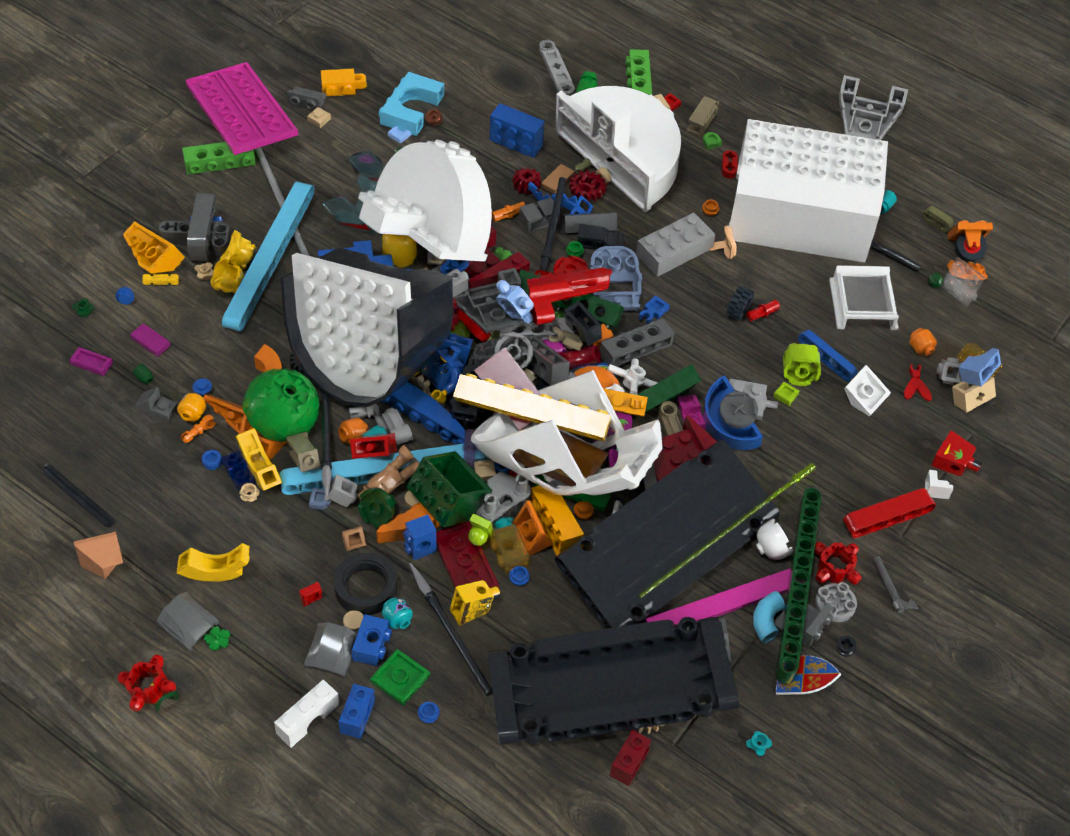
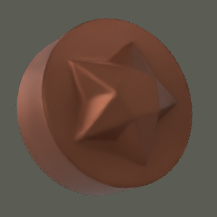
M431 109L426 113L425 119L430 126H437L442 122L443 116L438 109Z

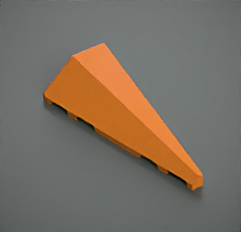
M204 395L205 403L211 405L217 414L222 415L225 421L239 434L253 429L241 405L212 395ZM256 430L268 459L272 460L287 441L282 443L269 440Z

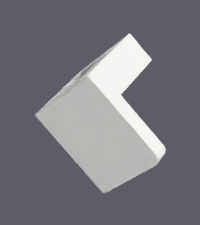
M929 470L925 479V489L931 497L950 498L953 485H949L948 481L938 480L936 470Z

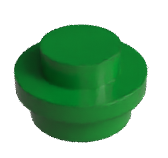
M570 242L566 247L568 256L580 257L583 255L584 248L580 242Z

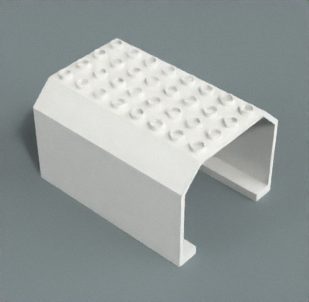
M748 119L736 179H739L729 222V227H732L734 240L865 263L883 201L888 141Z

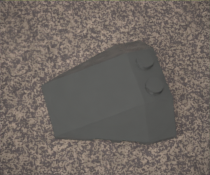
M515 268L498 272V282L504 280L509 285L521 288V279ZM497 283L468 289L453 297L457 300V306L485 333L521 325V319L508 316L496 301V297L500 294L496 286Z

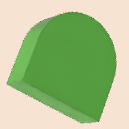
M709 132L704 135L703 144L707 150L722 146L723 142L716 133Z

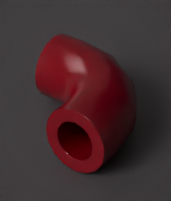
M597 345L558 353L569 361V370L601 362V353Z

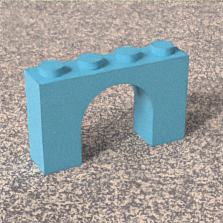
M408 72L401 79L399 86L395 87L391 97L387 98L386 104L380 108L378 114L380 124L390 128L396 126L398 130L404 131L405 129L410 131L411 135L417 136L424 125V113L406 108L402 104L409 100H421L438 106L444 97V83Z

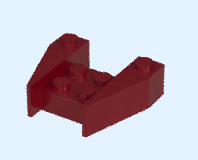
M492 225L484 252L487 254L486 261H469L468 267L464 270L469 277L468 289L497 283L498 272L515 268L518 275L521 269L529 272L530 262L520 252L500 261L489 250V248L496 245L497 230Z
M689 415L685 417L682 427L683 431L662 437V450L658 454V458L653 462L657 482L717 442Z

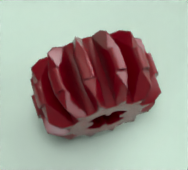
M521 167V170H516L512 178L514 190H517L518 194L524 193L526 195L529 193L533 195L528 190V184L532 182L537 187L536 191L538 192L542 181L540 173L536 172L535 169L530 170L529 167L527 169Z

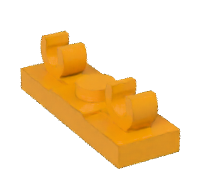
M603 388L614 411L644 417L648 397Z

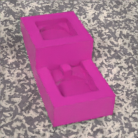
M696 395L677 397L683 423L685 417L689 415L705 430L706 423L700 412L701 405Z

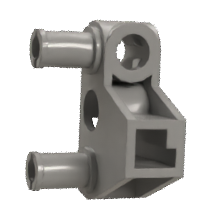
M499 472L487 480V485L493 491L485 496V503L477 510L476 515L491 521L493 529L496 528L494 524L499 519L515 516L520 512L525 502L530 501L531 487L528 484L529 480L520 474L514 478L506 473Z

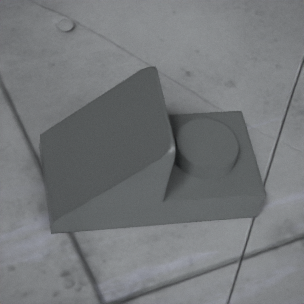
M156 387L145 391L134 407L169 421L177 410L178 403L160 396L159 388Z

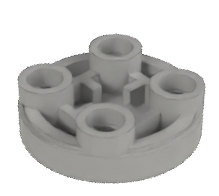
M843 582L839 584L831 583L820 587L815 598V606L819 611L823 609L826 603L834 607L831 614L834 616L832 622H844L850 619L857 608V599L854 593Z

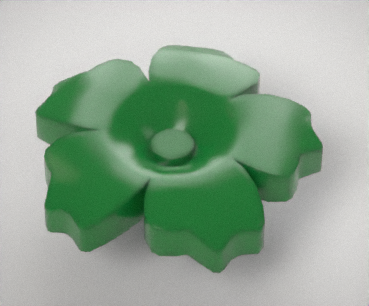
M218 626L213 627L210 634H206L204 637V641L209 645V649L214 651L219 650L220 647L226 648L229 643V630L222 629L220 632Z

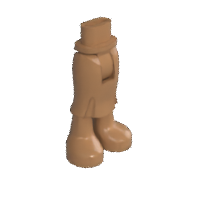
M403 445L399 449V455L395 460L388 463L385 469L372 477L363 486L364 490L358 496L360 497V494L365 490L373 487L382 488L390 494L399 485L405 483V480L413 476L419 465L418 460ZM409 463L401 472L398 471L404 464Z

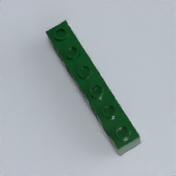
M521 269L519 273L521 288L529 297L527 279L539 278L541 276ZM591 294L572 297V301L568 305H565V299L551 302L553 309L561 311V308L567 309L578 301L582 304L588 302L587 310L598 322H601V325L604 324L607 329H611V326L617 328L624 307ZM604 308L605 314L602 317H598V310Z

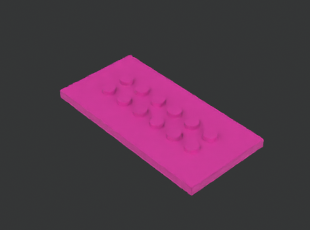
M247 62L185 80L186 86L234 155L298 135L297 128Z

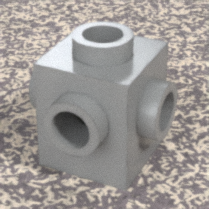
M948 357L947 360L942 359V362L938 363L936 374H939L938 377L943 380L942 383L954 385V382L960 383L959 366L961 363L959 359ZM948 367H952L951 373H947Z

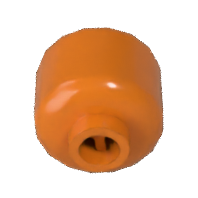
M919 328L910 335L909 343L918 355L928 356L935 351L937 340L928 329Z
M358 417L345 420L338 429L339 438L350 445V439L362 437V434L368 431V426Z

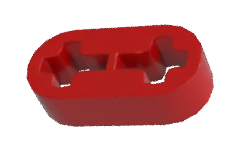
M727 150L722 156L721 173L723 177L732 179L737 174L738 155L734 151Z

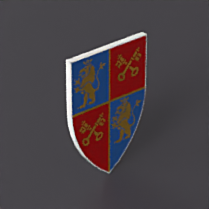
M800 656L799 667L793 681L785 684L777 680L776 695L814 693L832 684L841 674L832 664L821 658Z

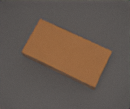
M560 164L541 183V187L556 194L559 178H566V184L574 176L575 171Z

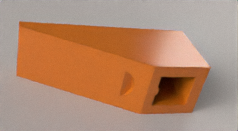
M416 503L410 510L397 515L391 522L381 525L376 530L377 542L385 543L405 540L403 534L406 531L405 523L427 514L435 529L440 527V523L421 503Z

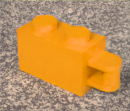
M354 69L321 70L322 93H326V96L355 95V89H364L367 86L366 76L364 74H354Z

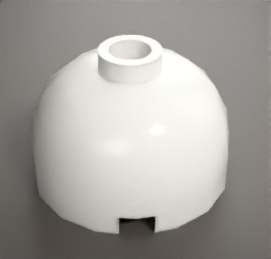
M771 519L760 527L757 532L758 543L756 548L761 555L765 553L770 559L780 560L793 554L792 547L788 548L786 545L789 542L780 525L777 522L775 523V519Z

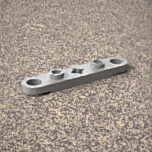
M542 40L539 45V51L558 93L563 91L566 95H573L575 86L558 49L552 40Z

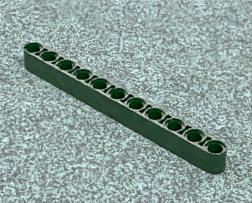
M808 488L804 491L799 505L775 672L777 680L785 684L793 681L799 667L821 504V493L815 488Z

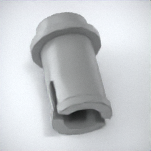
M372 405L369 407L358 406L349 408L351 419L367 416L370 418V416L374 415Z

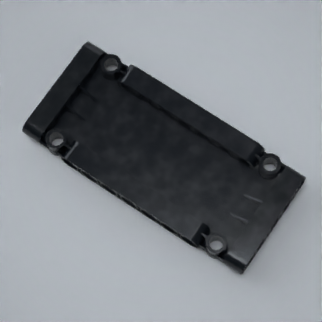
M720 439L596 525L584 537H581L576 543L557 555L555 562L604 629L634 625L641 622L647 616L652 615L742 547L757 534L762 525L771 519H777L780 513L729 445ZM580 544L585 545L588 551L582 550ZM631 610L637 613L638 618L632 616Z
M718 616L699 619V621L691 617H684L678 624H674L672 620H660L549 637L533 641L531 647L524 643H515L510 650L502 649L487 652L500 745L524 741L528 744H536L543 738L554 742L684 722L692 719L695 715L709 717L717 711L739 708L738 694Z

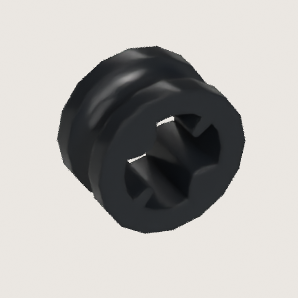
M842 636L839 638L836 648L840 655L849 657L854 654L857 644L852 637ZM844 643L848 644L849 649L845 648Z

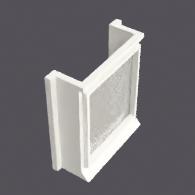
M836 267L834 277L830 278L829 282L837 329H844L847 319L889 320L890 329L898 330L897 321L899 317L890 280V267Z

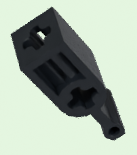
M579 224L577 242H580L583 248L597 250L604 246H623V233H612L605 227Z

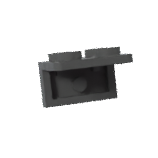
M807 603L802 645L809 648L814 640L816 642L819 640L823 633V627H828L834 618L831 615L834 609L833 606L826 603L823 609L819 611ZM784 610L775 621V626L780 631H782Z

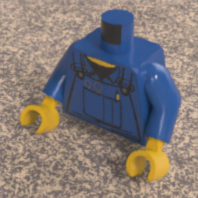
M453 345L450 346L449 350H437L421 370L438 389L432 392L431 397L440 404L446 401V395H450L455 391L460 374L462 375L464 370V364L458 359L461 350Z

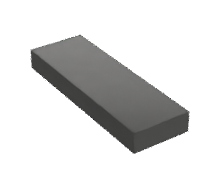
M617 212L564 215L565 233H578L579 224L605 227L608 231L617 230Z

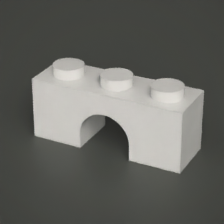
M322 680L274 722L276 734L292 748L307 734V728L313 719L317 716L324 719L339 706L338 693Z

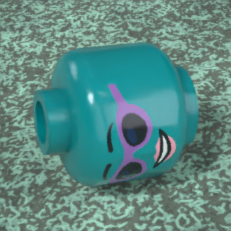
M391 598L383 605L382 617L389 620V626L392 629H404L410 625L413 612L403 599Z

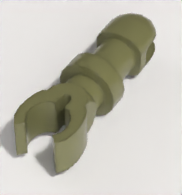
M586 158L583 160V163L577 164L575 172H584L586 168L592 167L590 159Z

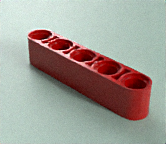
M922 488L851 512L843 518V523L851 536L858 538L927 514L935 509L936 503L928 491Z

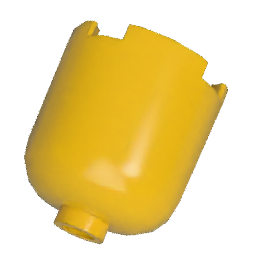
M383 234L382 255H391L393 265H397V268L407 267L414 263L413 260L417 256V242L408 235Z

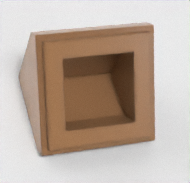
M362 526L342 532V540L346 551L366 546Z

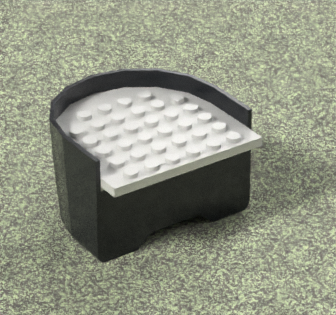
M338 248L319 258L299 253L293 254V271L280 278L284 324L291 351L304 374L323 393L346 405L369 407L388 398L407 383L430 360L450 335L454 314L453 279L450 275L426 269L404 270L370 261L367 254Z

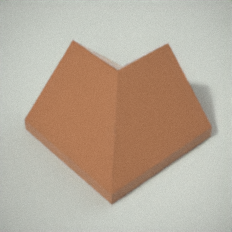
M116 532L74 541V547L81 567L104 579L108 577L116 565L123 563V556Z

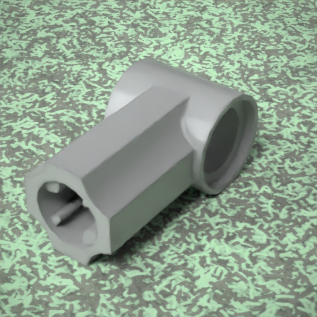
M393 408L387 409L382 414V419L388 429V433H395L396 445L413 440L411 429L408 424L403 422L398 410Z

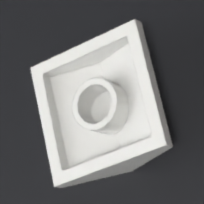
M867 365L844 388L851 405L868 416L891 393Z

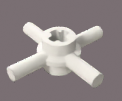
M632 359L631 367L627 370L611 364L607 368L611 373L624 377L623 384L630 389V394L637 395L639 386L651 387L657 384V382L645 378L646 372L639 366L638 359Z

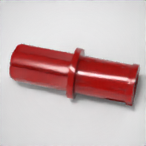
M777 300L760 304L758 308L747 312L746 316L749 321L760 317L766 318L770 313L780 310V304Z

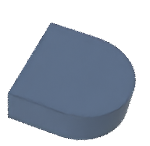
M312 489L309 508L322 510L330 505V499L328 501L324 500V489Z

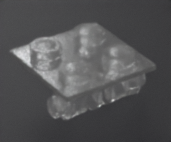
M957 257L945 276L941 287L968 306L971 300L975 301L978 295L976 293L985 277Z

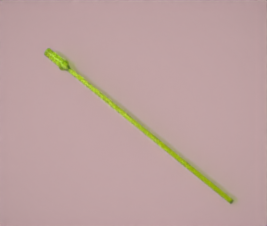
M810 463L793 475L787 484L638 595L639 598L644 597L789 486L800 483L803 478L816 469L815 465Z

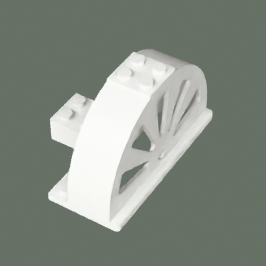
M601 86L589 88L571 96L566 95L563 91L556 94V132L585 159L589 158L597 170L600 167L606 168L611 175V182L644 212L650 210L651 206L669 191L678 172L681 135L673 112L654 96L627 87ZM611 157L614 159V161L609 162L607 161V158Z
M435 140V142L427 141V143L409 144L400 149L386 164L378 180L375 192H360L358 198L364 203L359 219L378 233L408 235L439 259L486 261L487 254L484 252L489 239L492 212L488 184L480 166L476 162V158L470 154L469 150L460 148L458 143L452 141L445 143L441 140Z

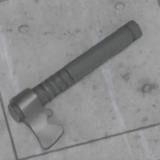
M880 556L874 557L873 562L893 601L892 605L895 611L903 613L908 609L917 610L918 607L912 599L909 602L900 599Z

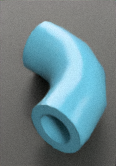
M777 591L768 594L760 600L753 613V627L763 644L772 641L779 634V630L774 623V617L778 612L785 609V603Z

